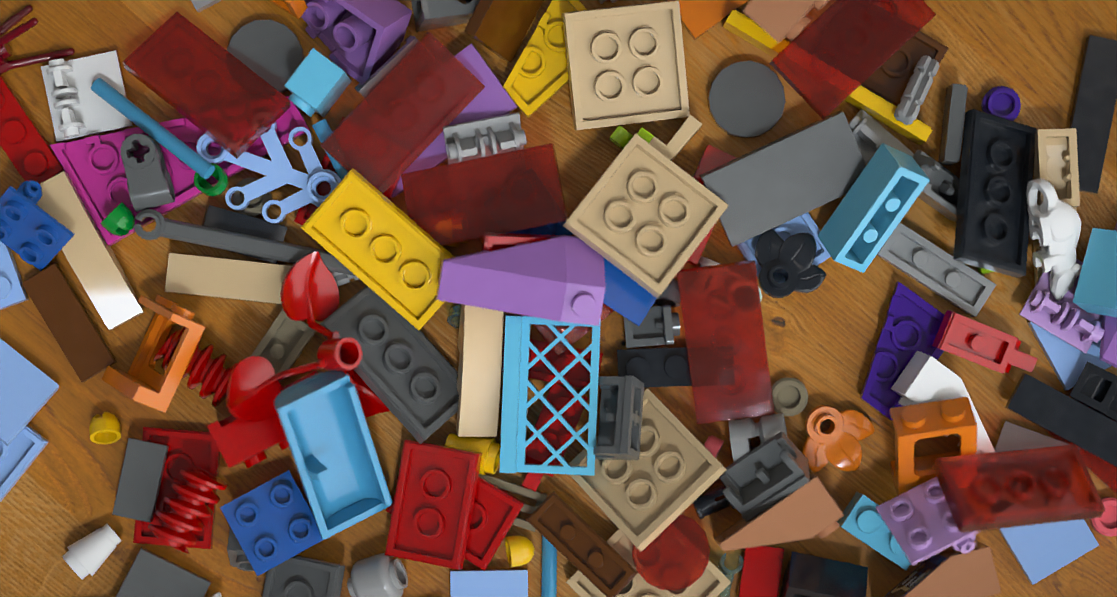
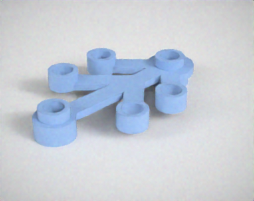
M266 113L258 114L253 119L252 129L261 137L272 161L229 146L228 140L217 132H207L197 142V153L209 163L219 164L227 161L266 175L246 186H235L227 191L225 195L226 204L234 210H243L249 205L251 200L286 184L302 189L281 201L269 200L263 205V218L273 224L282 222L286 214L310 203L319 207L341 182L340 177L335 172L323 169L312 146L313 135L305 127H296L291 130L289 143L300 152L308 174L293 169L277 136V123L272 116ZM264 118L271 121V129L265 133L258 130V122ZM298 132H305L308 136V141L303 146H297L294 142V136ZM215 141L219 142L221 152L216 156H211L208 152L209 144ZM323 181H327L331 185V191L326 196H321L317 192L318 184ZM241 191L245 197L244 202L241 205L235 206L231 202V196L234 192ZM273 204H277L281 208V214L276 219L269 218L267 214L268 208Z

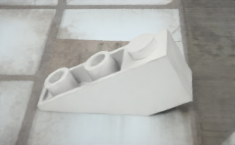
M917 351L891 388L901 396L898 403L901 406L968 396L977 422L976 458L981 453L994 459L997 454L962 379L932 356Z

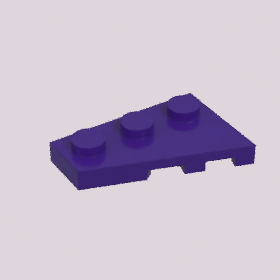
M899 281L896 282L860 395V399L890 421H892L890 408L901 407L898 403L901 396L891 388L915 353L920 351L938 360L944 350L932 346L944 314Z

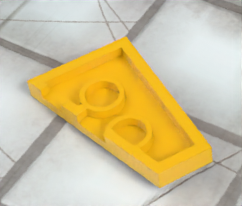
M579 0L551 1L526 48H524L503 85L527 118L569 82L562 13L587 10Z

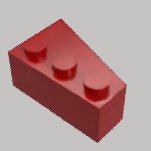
M316 370V371H314V372H312V373H310V374H308V375H306V376H304V377H302V378H300V379H298V380H296V381H294V382H292V383H290V384L284 386L283 388H284V389H287L288 387H290V386H292V385H294V384H296V383H298V382H300V381H302V380H304V379H307V378H309V377H311V376H313V375L319 374V373H321V370ZM278 414L267 420L257 422L242 421L230 415L219 422L217 420L207 425L228 468L244 463L248 469L268 458L265 453L266 450L276 445H279L281 450L289 447Z

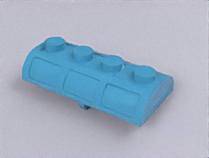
M342 371L321 372L283 390L276 397L274 405L322 540L390 507L392 499L355 386L350 381L349 375Z

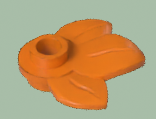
M829 405L817 406L808 413L805 420V430L808 437L802 447V454L808 459L809 468L814 473L825 467L828 462L842 471H856L862 459V450L858 441L874 433L873 424L861 412L854 409L839 412ZM830 419L831 425L829 429L821 431L820 425L822 421Z

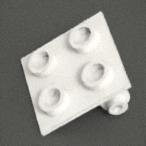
M116 50L69 61L54 59L49 61V65L41 66L56 142L133 126L129 119L91 90L93 82L101 78L126 97Z

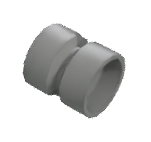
M784 414L761 416L760 421L757 423L751 418L729 420L733 461H737L756 448L752 447V437L760 436L762 444L781 431L787 436Z

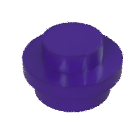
M997 86L984 95L981 108L982 112L1013 121L1019 115L1021 102L1013 89L1006 86Z

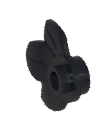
M773 229L761 234L755 247V258L762 268L759 273V284L767 295L773 298H784L793 291L810 293L822 284L827 274L823 269L812 264L817 250L816 241L812 234L797 233L788 237L785 241ZM779 272L783 274L785 282H776L773 278V273Z

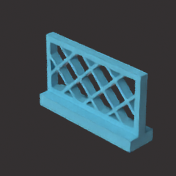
M506 315L499 473L515 474L516 472L595 475V455H593L594 446H596L601 319L599 326L524 315ZM531 324L547 325L557 336L542 352L530 341ZM554 325L569 327L561 334ZM575 326L592 327V344L580 354L565 336ZM560 340L576 357L561 372L544 356ZM531 348L532 351L537 355V357L529 363V354ZM590 350L591 365L583 358ZM540 359L556 376L541 391L529 380V369ZM578 361L590 372V383L579 393L563 377ZM558 380L575 396L560 411H557L543 395ZM528 387L535 393V396L529 402ZM590 389V399L588 404L582 397V395ZM538 398L554 414L539 430L527 418V408ZM577 400L589 411V421L579 431H576L562 416ZM557 418L573 435L558 450L541 434ZM528 427L534 434L526 441ZM587 428L588 443L580 436ZM538 437L552 455L543 464H525L526 447ZM577 439L587 450V466H571L560 453ZM555 458H557V459L561 462L562 465H548V464H549L552 460H554Z

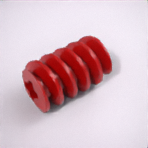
M186 327L175 331L156 354L153 361L164 357L162 363L164 370L167 369ZM201 336L182 379L189 375L187 387L191 390L202 384L199 392V397L202 399H206L214 394L212 406L216 408L227 397L229 376L237 363L228 368L223 367L227 355L223 353L213 359L211 355L214 345L210 344L201 350L199 348Z
M193 466L194 469L192 471L180 469L179 473L186 480V483H172L171 487L178 493V497L165 496L163 500L171 508L170 511L157 510L155 513L163 521V524H149L148 526L159 540L188 554L190 553L183 544L194 545L197 542V538L191 530L202 531L205 525L199 517L209 518L213 513L206 503L217 504L220 501L219 495L213 489L225 490L228 487L227 483L197 466Z

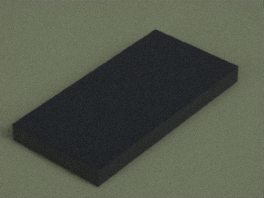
M976 109L965 112L953 254L954 261L1016 278L1026 275L1029 238V213L1026 193L1028 182L1033 180L1035 134L1037 128Z

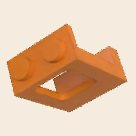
M157 294L154 301L141 295L138 302L156 313L130 369L126 373L107 366L101 380L133 401L166 413L205 326L192 320L195 315L194 312L166 297ZM177 323L186 328L163 375L155 369L156 361L153 360L165 343L173 324Z
M968 396L890 408V416L895 429V461H890V472L897 496L944 472L958 491L976 488L977 422ZM959 434V451L914 458V443L917 440Z

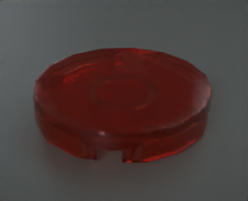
M680 514L642 552L633 544L632 558L637 572L647 583L660 590L677 591L691 586L703 575L709 563L710 546L704 530L697 522Z

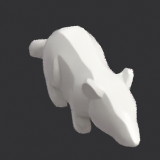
M1042 178L1033 179L1028 182L1026 193L1029 232L1032 240L1039 239L1041 249L1033 252L1032 260L1035 267L1042 266L1043 273L1050 271V291L1053 297L1059 301L1073 287L1077 276L1081 273L1082 265L1076 263L1075 249L1081 233V220L1073 207L1058 199L1054 187L1047 180ZM1038 190L1044 196V200L1039 206L1037 205Z

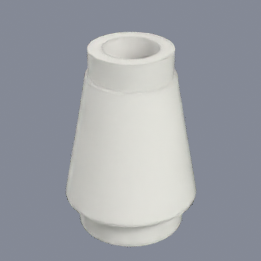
M105 524L102 528L67 547L69 551L62 557L83 580L88 574L91 576L95 574L122 540L108 524Z

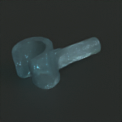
M726 553L720 557L718 567L731 581L720 593V597L730 596L734 574L738 573L743 567L741 555L737 558L735 570H729L725 567Z

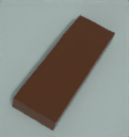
M57 263L22 283L81 382H85L107 369V366L117 363Z
M552 492L527 519L539 533L606 597H616L639 573L555 492Z

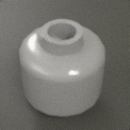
M385 553L355 562L351 570V577L347 580V587L351 597H402L404 589L408 586V576L401 560L398 558L394 559L392 556L385 555Z

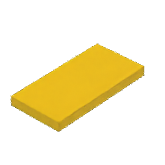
M353 168L301 228L419 331L445 302L436 299L441 263L443 259L454 256Z

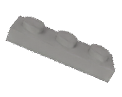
M902 223L897 225L877 253L878 257L971 317L977 316L996 286L995 283L964 263L954 261L953 256Z

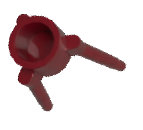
M27 5L0 25V75L11 69L72 56L75 50L68 48L8 61L7 58L12 56L8 42L37 25L38 19L32 18L4 34L32 12L33 7Z

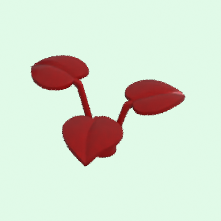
M311 252L305 255L286 274L281 287V303L286 315L291 320L302 321L307 319L308 326L328 337V340H325L320 345L317 351L318 360L316 362L284 370L277 374L274 373L272 364L263 357L250 356L240 360L231 371L227 387V408L230 414L239 420L257 422L272 418L278 414L274 405L275 399L285 390L278 381L321 368L329 371H342L349 375L350 381L355 386L365 418L390 411L353 370L362 359L360 344L353 338H339L338 331H330L316 322L324 321L337 310L339 290L333 275L323 263L319 252Z

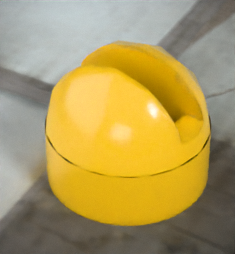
M104 412L102 417L96 414L91 419L89 425L90 440L96 444H111L121 438V426L118 418L110 412Z
M521 535L505 537V550L510 568L525 565L533 558L534 546L531 540Z

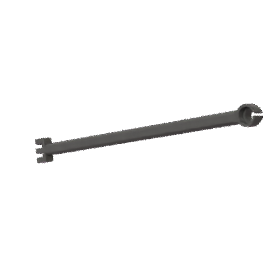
M153 209L142 210L135 217V219L142 222L147 217L154 218L156 227L153 231L146 232L141 224H133L137 235L145 240L151 241L164 237L293 264L311 252H319L323 263L329 271L355 276L327 250L168 219ZM554 325V326L562 327V328H568V327H569V326Z

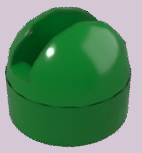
M210 163L215 167L212 176H214L218 183L213 186L195 172L194 184L205 195L218 196L228 186V176L220 166Z
M121 202L100 224L111 234L124 236L129 233V230L134 228L135 216Z

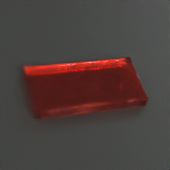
M837 0L772 59L770 65L824 120L929 23L936 14L923 0Z
M177 11L123 61L124 69L236 159L291 107L288 98Z
M428 31L323 140L320 146L348 172L354 168L383 194L443 132V126H448L485 86Z
M553 143L401 174L408 217L441 246L483 238V233H511L566 222L568 220Z
M755 260L679 270L677 278L697 424L775 414Z
M1077 444L937 458L932 465L959 533L1099 518L1105 511V507Z

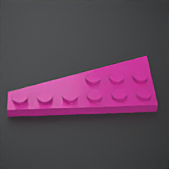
M290 96L247 104L243 107L223 111L204 113V115L159 122L160 125L196 153L199 138L207 132H217L228 140L229 146L262 158L269 154L261 137L252 129V121L258 114L266 113L275 119L277 123L276 133L282 146L289 144V134L294 128L305 127L311 131L297 106L288 99ZM264 118L258 122V130L265 133L271 129V121ZM139 127L50 145L63 169L69 175L77 193L108 246H112L134 233L135 230L134 228L129 230V233L124 236H115L108 232L100 223L121 202L132 211L135 217L141 212H136L132 205L127 186V176L120 152L122 142L132 134L149 136ZM298 132L294 136V140L303 136L306 133ZM215 141L209 144L208 152L211 156H216L221 152L219 142ZM138 143L139 150L134 151L133 156L144 161V154L150 152L149 147ZM160 144L165 165L172 180L175 202L149 209L156 210L164 216L202 194V192L194 184L195 171ZM227 161L217 164L226 172L228 178L245 169ZM212 175L206 179L213 186L218 183ZM147 217L143 222L135 219V224H141L143 228L155 221V219Z

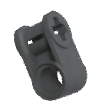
M132 134L122 142L120 152L127 176L129 196L135 211L138 212L175 202L172 180L166 168L160 144L147 135ZM138 143L149 147L150 152L144 154V161L133 156V152L139 150Z

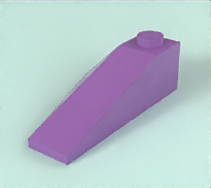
M304 0L308 8L301 17L308 24L305 29L306 32L313 39L318 36L332 52L328 57L333 63L363 84L391 58L402 43L412 10L397 0Z
M559 235L550 237L549 240L529 244L525 242L514 245L515 247L491 252L486 250L442 260L437 300L560 322L599 326L605 293L604 257L577 236Z

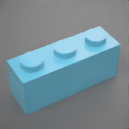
M882 143L818 234V238L834 261L864 273L930 179L912 156Z

